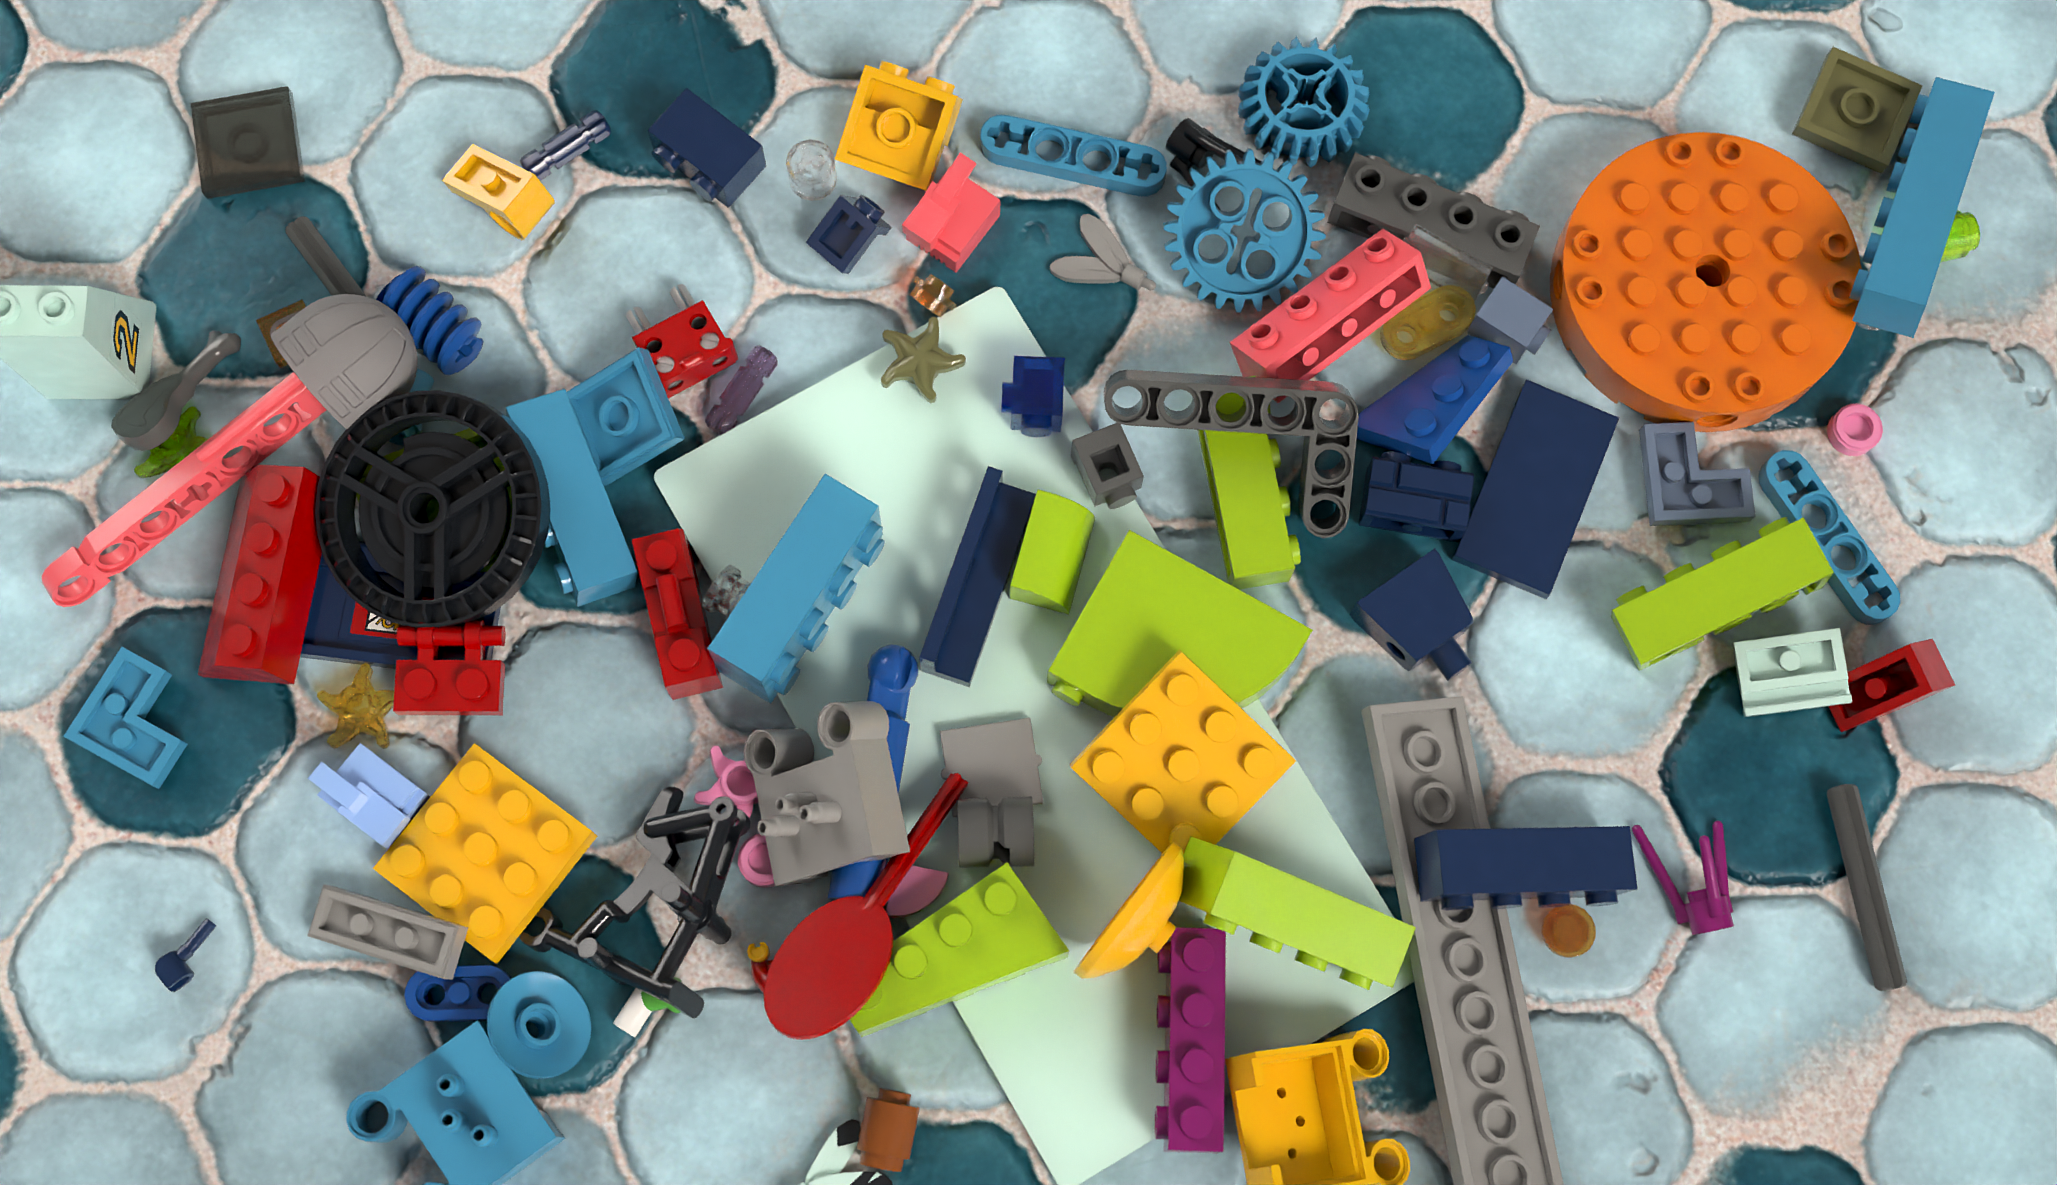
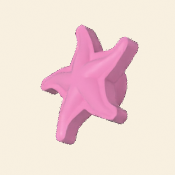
M713 746L710 750V758L718 780L709 790L697 792L694 796V802L702 805H711L716 798L726 796L737 805V809L742 810L750 818L753 804L758 803L753 774L747 768L745 760L734 761L728 759L723 755L719 746Z

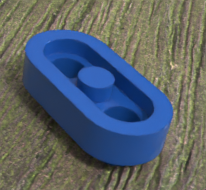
M491 965L457 966L453 980L442 979L417 971L406 985L405 1002L409 1011L414 1016L428 1022L487 1021L490 1004H485L482 1001L481 994L483 989L488 985L494 984L499 990L512 977L504 970ZM435 986H442L445 992L444 999L437 1005H431L428 1000L429 991Z

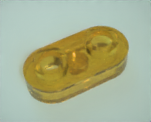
M1444 285L1419 297L1383 324L1380 333L1383 348L1396 359L1412 360L1461 336L1468 330L1475 317L1476 306L1472 296L1459 286ZM1439 311H1451L1455 316V320H1444L1440 316ZM1406 331L1412 336L1413 341L1404 343L1398 339L1397 333Z

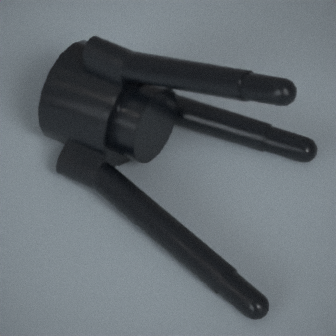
M1190 118L1184 119L1174 129L1165 146L1166 150L1175 156L1169 166L1181 174L1190 187L1195 184L1189 172L1191 166L1195 165L1198 169L1203 168L1207 164L1206 158L1209 156L1212 158L1214 154L1225 160L1226 150H1231L1237 162H1243L1245 154L1242 150L1217 138ZM1255 158V163H1261L1260 160ZM1215 202V206L1220 210V207Z

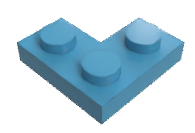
M121 647L63 737L151 786L160 789L186 748L187 743L144 719L172 677V674Z

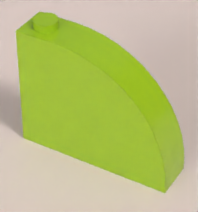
M1129 530L1050 666L1047 683L1054 686L1051 691L1061 700L1073 706H1079L1083 702L1094 709L1115 717L1180 649L1241 708H1244L1263 696L1283 677L1298 657L1312 629Z

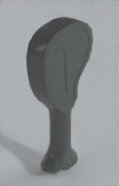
M220 331L209 332L205 348L180 373L151 384L118 411L111 425L118 438L134 450L140 451L151 450L166 441L178 426L182 409L193 397L196 386L225 357L240 351L241 338L236 333L223 334Z

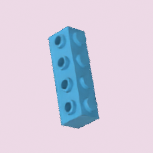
M558 390L507 406L506 417L511 419L530 440L541 460L546 475L551 510L548 535L544 547L553 546L560 563L553 565L562 593L571 592L577 607L636 587L638 571L566 390Z

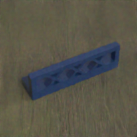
M990 466L987 467L919 656L922 672L970 687L1027 527L1036 496L1035 493L1004 484L1002 470Z

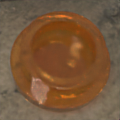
M930 274L925 281L916 276L912 281L916 286L909 296L941 318L948 309L953 311L957 306L949 299L954 290L934 275Z
M1572 904L1555 907L1549 911L1543 920L1541 928L1546 946L1556 955L1565 958H1574L1587 952L1593 945L1596 936V928L1592 917L1583 908Z

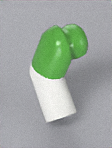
M674 977V979L682 982L681 979ZM635 988L613 1024L636 1037L652 1011L665 1008L674 1013H680V1011L674 1006Z

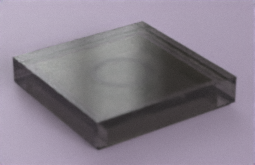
M288 86L190 103L201 190L207 199L305 182L293 93Z

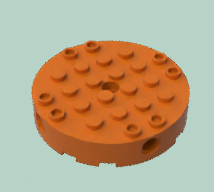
M1708 132L1681 133L1661 137L1627 151L1604 168L1589 184L1557 240L1550 271V298L1555 323L1567 351L1572 350L1576 359L1585 369L1586 374L1584 376L1615 404L1620 401L1631 409L1644 414L1643 419L1656 424L1694 422L1695 432H1719L1748 427L1769 419L1772 415L1794 404L1831 368L1848 344L1857 323L1852 320L1859 301L1850 299L1849 296L1858 270L1862 269L1854 234L1840 207L1825 187L1794 160L1759 142L1738 136Z

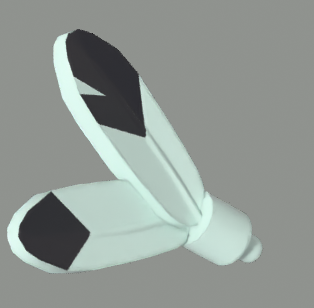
M851 1119L838 1126L831 1133L812 1163L805 1182L803 1181L798 1185L893 1184L888 1177L877 1172L840 1173L858 1144L861 1129L858 1120Z

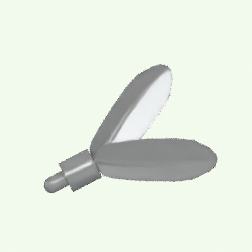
M1090 214L1081 216L1080 232L1085 243L1096 257L1065 256L1055 260L1050 265L1051 274L1066 282L1116 283L1122 281L1137 290L1141 287L1154 290L1156 287L1154 281L1146 278L1147 272L1129 263L1126 253L1109 227L1102 220Z

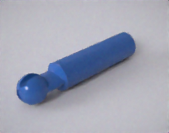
M890 644L881 647L871 655L867 665L868 679L870 680L867 701H875L881 704L888 715L889 731L887 743L899 795L910 724L905 719L910 689L914 686L918 677V662L913 653L907 648ZM888 858L856 862L833 869L828 900L834 901L849 896L865 897L886 867Z

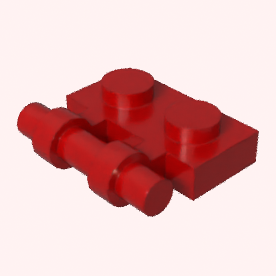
M483 620L466 622L465 625L437 628L399 625L397 628L398 646H417L418 657L417 660H396L393 712L397 715H503L505 664L502 660H485V646H504L506 639L505 627L485 626ZM439 646H465V660H438Z

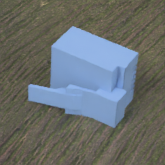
M359 743L336 772L321 762L307 778L321 788V791L317 794L321 799L388 849L430 798L427 793L361 743Z

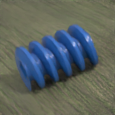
M414 266L391 280L381 290L376 300L391 308L404 321L413 337L416 349L423 350L426 358L430 362L437 363V367L444 375H453L466 368L480 353L484 341L476 336L481 329V321L477 317L464 321L468 313L464 305H456L451 308L454 300L452 294L449 292L438 294L439 283L435 279L424 281L425 270L421 266Z

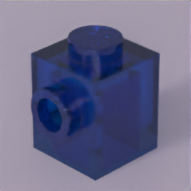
M1014 356L1013 383L1002 382L1001 413H1011V430H1021V434L1029 437H1046L1051 435V432H1061L1065 358Z

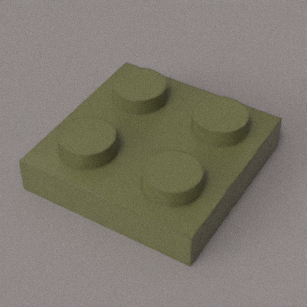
M1832 47L1825 57L1792 135L1882 174L1889 166L1923 85L1836 47Z

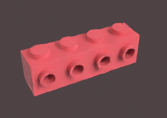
M1384 228L1368 238L1364 243L1230 342L1242 376L1310 380L1431 289L1421 252ZM1278 396L1273 400L1280 403L1288 396Z

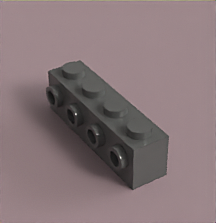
M1355 153L1327 221L1329 224L1367 239L1384 228L1419 250L1423 261L1492 289L1496 287L1502 277L1516 284L1540 225L1530 222L1522 213L1513 210H1499L1484 204L1474 194L1468 192L1456 193L1437 185L1432 178L1426 175L1408 174L1391 167L1389 162L1383 158L1373 155L1365 157L1358 153Z

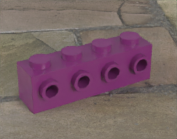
M1177 927L1157 954L1158 973L1166 974V995L1157 996L1156 1023L1157 1028H1165V1050L1156 1051L1155 1076L1156 1083H1163L1165 1086L1164 1106L1155 1107V1139L1164 1140L1163 1152L1218 1154L1224 1152L1226 932L1213 928Z

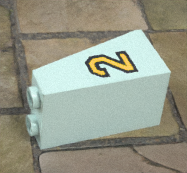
M0 285V359L46 399H132L149 386L156 304L152 301L91 286Z

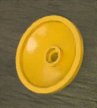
M1172 842L1162 853L1075 968L1074 973L1082 979L1096 978L1123 969L1136 960L1147 947L1156 953L1160 951L1177 928L1168 920L1177 907L1183 890L1184 857L1180 846Z

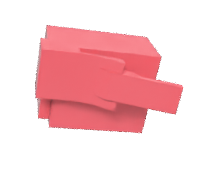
M961 152L936 184L932 181L920 202L902 224V231L906 234V240L917 247L920 245V249H925L927 254L930 252L931 257L935 255L936 260L940 259L942 264L945 262V266L957 273L1000 216V199L968 179L976 166V162Z

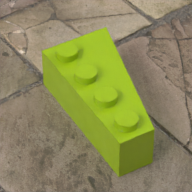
M1006 862L893 941L890 962L881 983L869 1001L850 1021L859 1035L864 1037L926 1013L936 1007L970 996L985 988L1009 981L1029 971L1068 958L1070 951L1008 862Z

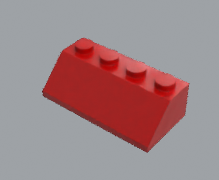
M258 464L241 478L198 670L199 676L282 684L295 683L322 555L315 519L316 494L320 476L307 468Z

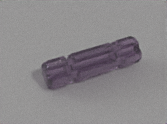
M757 345L751 350L745 359L747 366H741L719 397L721 404H714L706 416V425L718 435H722L735 428L738 423L736 420L737 416L744 415L763 387V377L769 378L778 364L776 355L765 347Z

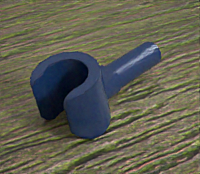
M206 918L177 951L174 950L163 955L156 962L155 973L169 991H178L194 977V972L187 965L186 961L194 955L195 951L216 928V925Z

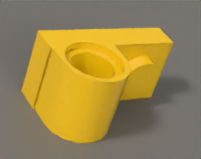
M474 144L469 147L442 179L443 183L452 193L483 208L500 227L520 240H524L555 203L551 194L535 174Z

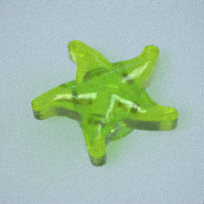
M194 406L189 407L180 416L179 424L172 435L161 445L151 449L148 459L145 463L136 466L134 473L140 478H147L167 472L207 441L208 438L196 436L195 426L197 420L201 417V412Z

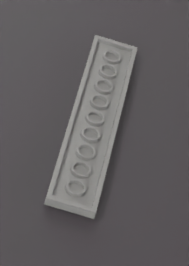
M1463 696L1370 705L1362 709L1361 712L1402 921L1416 927L1408 951L1454 1185H1564L1507 909H1490L1489 900H1473V908L1449 911L1441 910V901L1420 902L1414 838L1440 829H1490Z

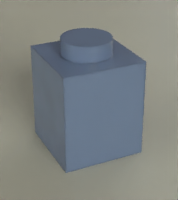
M1502 277L1476 314L1466 333L1473 337L1510 347L1513 363L1517 364L1526 350L1535 355L1551 332V329L1546 327L1544 323L1553 309Z

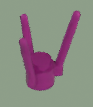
M1715 821L1712 825L1714 858L1709 837L1703 835L1699 838L1706 888L1687 892L1689 903L1686 904L1683 902L1642 827L1634 825L1632 832L1673 906L1677 924L1689 922L1692 935L1734 927L1731 916L1733 908L1729 896L1726 848L1722 822Z

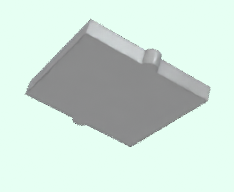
M1030 718L940 731L945 768L941 771L942 779L946 780L951 773L955 774L956 772L961 775L962 779L968 781V786L959 798H987L992 806L998 805L1003 797H1032L1033 805L1043 804L1038 766L1042 763V757L1036 755ZM958 800L951 809L952 817H958Z

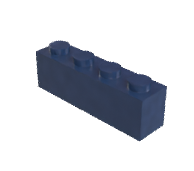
M1630 826L1440 829L1414 838L1420 902L1441 901V910L1470 909L1474 907L1473 900H1489L1490 909L1523 906L1522 899H1537L1539 908L1571 905L1570 898H1585L1586 906H1607L1618 903L1617 895L1638 889Z

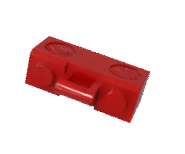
M677 528L632 539L663 681L672 700L723 688L720 672L708 651L712 638L690 543L684 530Z

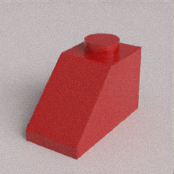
M1932 638L1910 643L1849 671L1848 685L1852 696V703L1829 706L1840 731L1844 732L1955 686V683Z

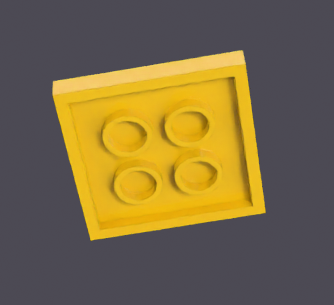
M1179 649L1070 763V767L1161 853L1174 842L1182 848L1184 854L1190 836L1216 845L1296 760Z
M474 743L373 869L434 917L468 927L465 941L488 959L498 964L598 836Z

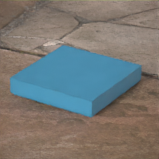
M638 347L566 392L601 481L605 486L685 439L648 349Z

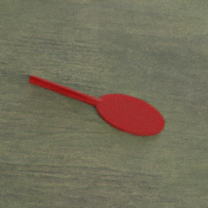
M955 772V774L951 773L907 835L910 852L893 856L865 897H843L821 906L804 918L784 940L770 965L764 986L765 1011L770 1023L777 1032L788 1038L799 1040L820 1037L850 1020L874 994L888 968L893 949L892 925L883 907L968 786V781L962 779L960 774Z

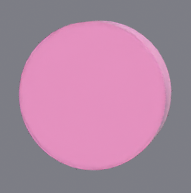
M1849 404L1842 407L1832 416L1827 427V435L1832 446L1840 453L1848 456H1860L1867 453L1878 444L1883 433L1882 422L1878 414L1863 404Z
M756 834L747 839L739 850V869L745 879L752 885L761 888L774 887L766 838Z

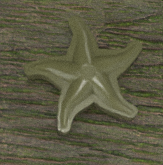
M931 317L928 328L915 338L892 330H885L882 333L884 342L894 347L898 357L881 377V385L884 388H889L895 381L907 380L915 384L927 402L934 403L936 401V393L933 389V383L938 374L953 371L966 364V358L963 354L950 355L938 347L939 321L936 317Z

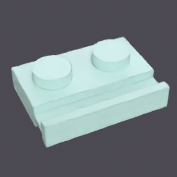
M1840 628L1740 641L1732 644L1744 717L1852 703Z

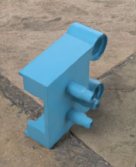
M478 1020L378 1092H365L357 1096L350 1103L346 1115L348 1128L356 1138L375 1143H388L397 1139L404 1132L409 1121L449 1182H430L423 1185H503L565 1139L547 1112L538 1109L513 1070L506 1066L497 1056L489 1040L487 1024ZM382 1102L389 1112L388 1121L382 1130L374 1133L368 1127L367 1114L373 1105Z

